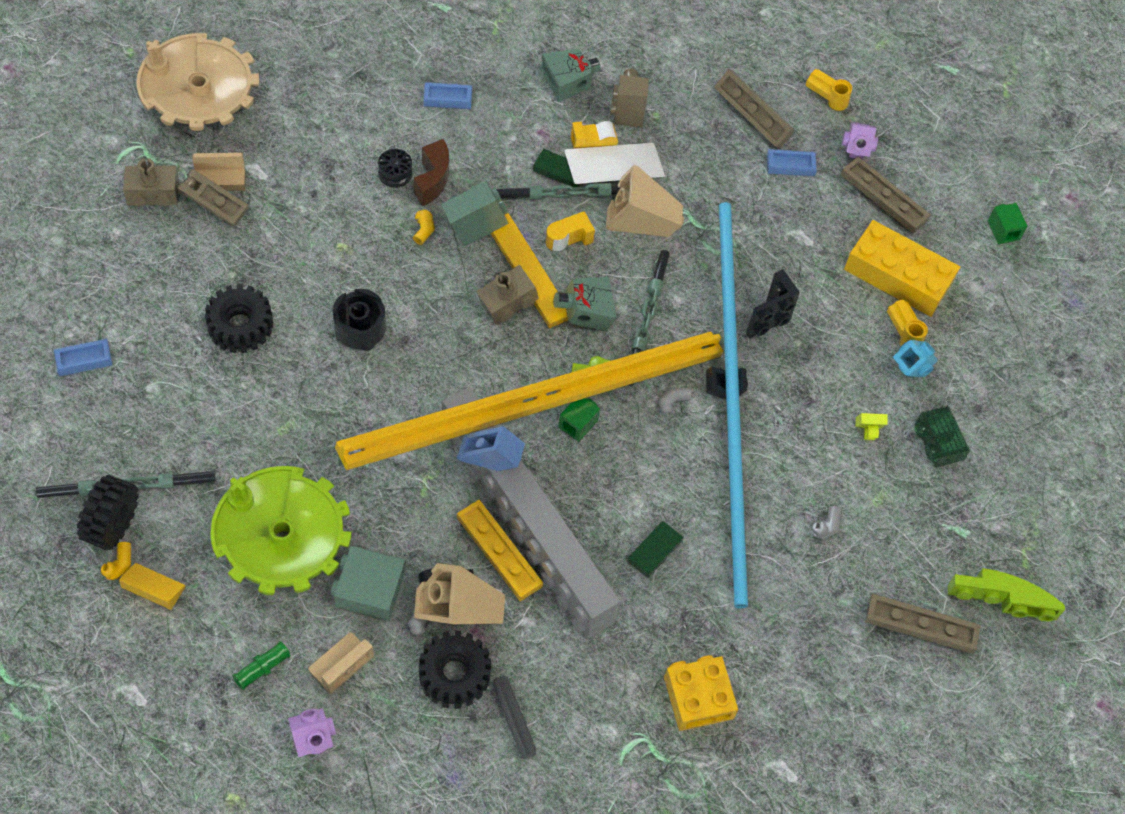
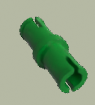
M280 641L263 655H256L252 658L253 662L232 675L235 683L241 690H244L261 676H268L272 668L286 658L291 657L288 648Z

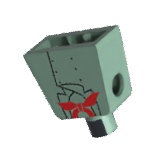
M571 49L542 54L541 70L557 101L560 102L589 89L592 73L600 71V63L597 58L585 60L579 49Z
M609 277L573 279L564 293L556 292L554 295V307L566 308L568 321L571 324L608 331L617 318Z

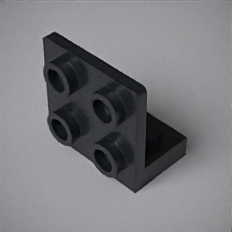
M784 269L774 274L766 299L767 302L753 309L746 332L748 338L755 335L762 336L771 328L777 325L784 326L791 320L800 291Z

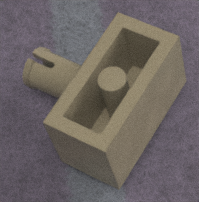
M626 69L624 74L620 75L619 85H614L613 99L616 100H612L610 114L615 115L614 125L643 126L649 78L638 77V71L635 69Z
M145 158L138 162L137 166H125L123 192L127 205H178L179 192L176 188L179 186V177L176 166H154V162L150 158L147 159L148 165H146Z
M520 265L507 273L501 272L500 277L496 275L494 281L476 291L480 303L496 325L500 322L508 321L516 312L532 306L539 299L536 287Z

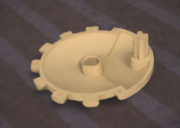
M206 33L185 34L169 39L162 44H159L158 40L148 41L146 43L148 55L143 60L137 74L138 95L144 108L147 111L156 109L162 114L160 117L161 122L168 126H172L175 121L189 124V128L192 131H201L204 129V124L218 121L224 126L233 122L234 117L232 114L241 107L249 109L254 102V97L249 96L251 87L259 86L260 80L259 73L251 74L249 65L255 61L248 51L240 54L233 48L236 44L235 41L223 37L221 42L208 40Z

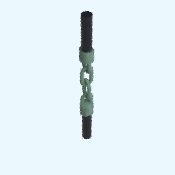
M611 183L588 184L585 187L555 185L551 188H542L541 185L529 186V188L497 189L501 199H542L543 196L568 198L572 195L584 194L588 197H609L617 194L621 188L618 185H611ZM590 188H597V193H590ZM556 189H567L568 194H556Z
M667 250L660 251L653 280L650 281L648 287L649 298L645 300L642 310L644 318L641 327L636 331L632 344V354L646 350L649 338L647 329L650 320L655 316L657 309L656 298L661 295L664 284L663 277L670 256ZM653 305L652 313L646 314L647 306ZM645 334V338L639 337V335Z
M215 471L176 475L164 473L147 478L133 477L121 480L129 483L142 481V485L136 486L138 490L155 487L165 489L174 488L175 485L216 482ZM86 480L79 481L76 484L36 487L37 498L76 494L88 496L90 490H94V484L97 481ZM158 480V483L150 484V481Z

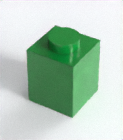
M1017 203L1000 204L994 207L987 221L998 245L1021 240L1028 227Z
M590 398L571 402L560 414L558 428L580 442L598 422L600 408Z

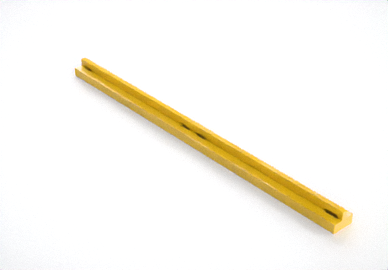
M710 331L336 442L335 449L345 469L350 470L719 358L724 352L719 344L722 337L720 334L713 335ZM556 390V393L551 394V395H546L547 393ZM533 397V400L523 403V400ZM358 449L361 450L360 452H357V453H353V454H350V455L348 454L349 452L354 451V450H358Z

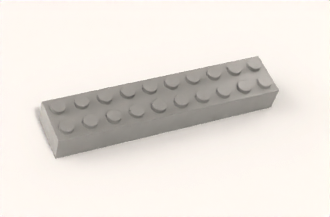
M468 387L443 400L442 410L479 399L472 389ZM497 425L491 426V427H488V428H485V429H482V430H478V431H475V432H479V431H484V430H488V429L497 428L498 426H497ZM464 435L450 439L454 444L456 455H458ZM522 460L517 468L501 471L467 463L470 476L474 481L478 480L483 487L482 492L487 501H493L497 507L496 511L500 520L503 523H508L512 529L511 534L518 545L522 544L527 551L526 556L530 564L537 566L541 571V578L546 587H552L557 595L556 600L563 611L567 610L571 615V621L576 631L583 633L586 639H589L616 622L621 601Z

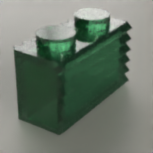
M947 405L920 413L915 423V432L924 441L926 456L930 461L932 460L934 467L937 468L965 460L970 449L950 407Z

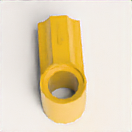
M815 69L810 74L805 86L826 98L830 108L842 111L848 107L852 93L850 82L842 79L835 80L819 69Z
M903 299L889 306L887 313L901 337L900 346L910 340L924 342L928 333L927 325L917 319L909 303Z

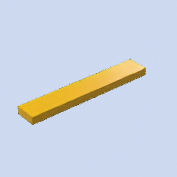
M509 213L505 214L509 224L490 234L511 268L513 269L520 265L536 287L539 299L535 301L534 305L548 328L568 321L566 308L554 307L553 299L555 293L558 292Z

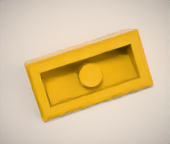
M138 563L131 566L119 579L121 588L169 610L173 609L186 587L184 584Z

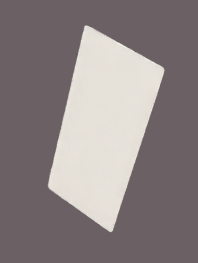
M654 143L564 150L575 184L619 181L633 165L640 167L651 178L665 176Z

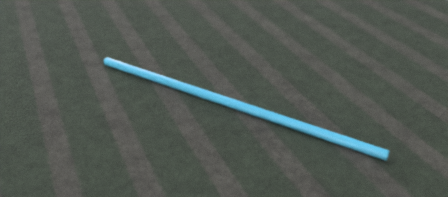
M724 202L719 204L733 587L734 607L741 609L748 607L732 212L731 204Z

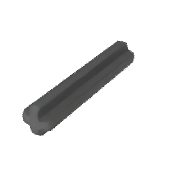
M502 676L495 679L493 687L521 758H530L536 755V747L508 677Z

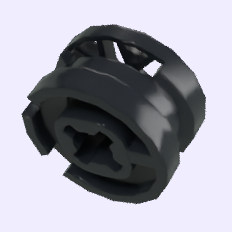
M389 149L378 158V176L384 185L391 188H399L410 182L412 178V159L406 151Z

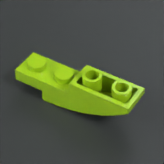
M982 568L976 577L955 574L948 584V595L956 596L962 600L981 599L990 604L1002 602V613H1008L1017 618L1029 616L1036 617L1044 622L1057 620L1065 611V605L1044 589L1014 575Z

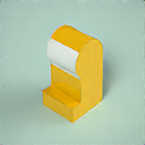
M582 121L572 122L570 138L573 149L615 146L618 144L616 130L612 122L604 121L597 125H582Z
M585 211L551 223L547 227L545 243L550 250L556 252L563 250L566 245L582 241L584 246L593 243L595 229Z

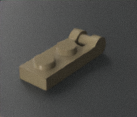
M191 169L187 174L188 178L186 181L180 183L176 190L235 228L249 209L248 204L199 172ZM199 184L201 185L197 191L193 190V187Z

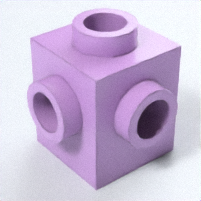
M851 122L849 132H844L842 140L845 151L850 153L849 157H860L863 160L864 156L870 157L871 151H876L878 138L875 137L877 129L875 126ZM858 139H863L861 144H856Z
M323 708L318 710L308 709L300 715L288 718L298 757L308 754H320L326 749L333 747L331 736L336 735L332 717L326 719Z

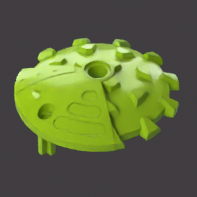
M295 466L269 467L253 472L245 477H240L238 480L234 477L230 480L231 487L223 495L213 514L210 535L216 558L226 556L233 567L228 572L233 581L240 584L246 578L259 584L258 592L265 595H274L276 587L294 586L296 593H301L311 588L309 580L322 572L331 576L337 570L339 563L334 558L340 546L349 548L352 532L343 531L342 517L350 515L349 507L345 500L337 503L329 493L334 487L329 480L321 477L318 482L305 478L303 477L305 469ZM283 531L289 533L285 537L276 536L278 533Z

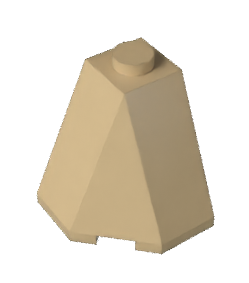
M633 165L621 177L618 187L621 189L618 191L615 201L611 200L608 206L606 229L670 237L683 225V205L640 167Z
M437 563L431 570L432 576L428 581L422 582L416 589L414 618L447 624L503 623L505 595L462 566Z

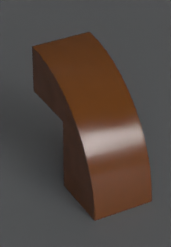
M444 139L422 147V163L428 172L414 177V194L422 206L431 203L442 193L449 178V151Z

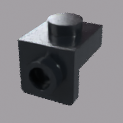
M713 366L706 370V393L726 399L725 370ZM742 367L738 369L739 396L746 392L748 387L747 370Z

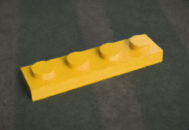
M480 499L457 513L459 522L520 602L543 587L542 580Z

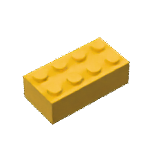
M872 220L851 251L844 270L898 300L904 299L911 307L932 317L954 282L961 266Z

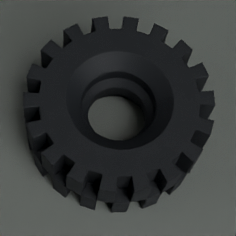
M237 284V289H232L230 285L226 286V292L224 293L221 289L216 292L217 298L211 296L209 299L210 305L206 304L205 320L209 336L212 337L215 345L219 343L220 348L223 350L229 347L231 353H236L237 349H241L242 353H247L248 347L256 350L258 349V342L263 345L266 342V336L270 337L272 333L271 328H273L271 306L269 305L268 298L266 296L263 297V292L259 289L254 293V287L248 285L247 289H243V284ZM236 315H246L250 318L246 324L240 326L229 323V320Z
M111 475L101 477L100 482L97 481L94 484V490H90L88 493V500H85L82 505L84 509L80 512L78 518L81 519L77 523V528L79 529L77 536H79V539L107 551L113 549V546L116 547L119 539H123L125 530L130 527V520L134 518V509L138 505L136 500L139 498V493H137L138 487Z
M455 630V636H450L449 631L443 632V638L439 639L436 635L432 638L431 645L427 643L424 646V653H421L419 658L420 685L423 686L425 695L432 696V702L437 704L438 701H441L442 707L449 708V704H455V709H459L462 703L466 702L468 707L473 704L474 698L479 700L482 697L483 690L486 691L489 686L491 675V658H489L487 647L482 648L483 642L479 638L474 641L473 635L468 632L466 637L461 636V631ZM459 661L463 663L466 667L465 676L460 680L448 679L443 672L448 662Z

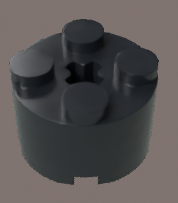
M354 289V292L348 294L345 292L336 299L333 305L336 339L353 349H362L364 351L373 349L386 332L385 306L381 298L373 291Z

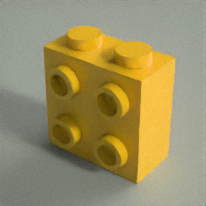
M707 655L697 659V662L687 664L685 661H679L667 668L664 680L679 731L735 718L738 707L722 656L713 658L712 655Z

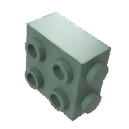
M487 181L476 184L466 192L453 196L447 202L441 204L450 224L464 246L509 224L505 217V214L509 212L496 188L490 189Z
M351 546L348 555L344 554L342 556L339 570L342 571L340 579H335L332 585L331 596H334L335 607L390 621L406 572L405 559Z

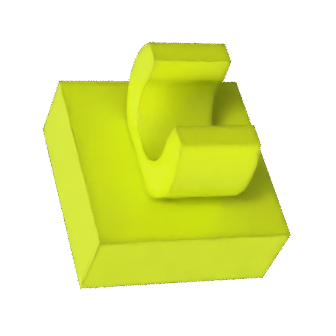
M861 413L855 417V427L864 428V440L879 438V428L888 425V414Z

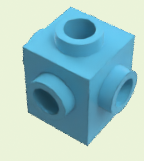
M907 341L893 356L899 364V369L906 376L925 377L934 369L933 365L938 361L934 356L935 350L926 341Z

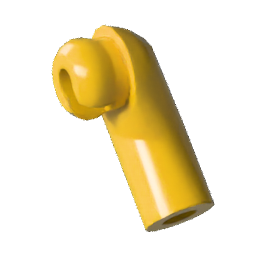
M426 209L419 210L415 214V219H418L417 223L421 227L413 236V240L418 245H423L435 230L433 215Z
M119 542L117 544V559L102 565L101 574L108 580L118 579L131 567V543Z

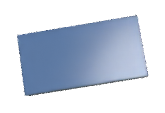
M425 82L424 106L471 109L472 85Z
M768 149V174L815 176L817 172L816 153Z
M107 339L54 349L59 376L113 365Z

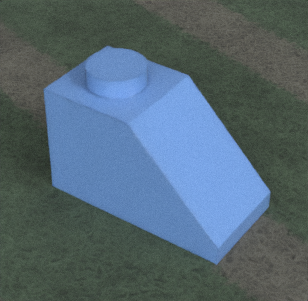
M504 426L465 434L457 459L496 471L517 468L522 458L525 443Z

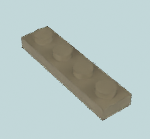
M728 69L714 86L776 148H781L795 132V129L733 70Z
M860 157L855 158L842 169V177L913 234L929 221L931 214Z
M872 593L865 618V623L974 654L977 650L980 624Z

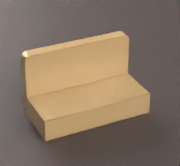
M194 153L192 155L195 171L226 191H245L246 170L243 153ZM196 184L194 186L195 191H197L201 185Z
M350 632L308 668L309 673L332 694L374 657L373 646L366 639L361 642Z

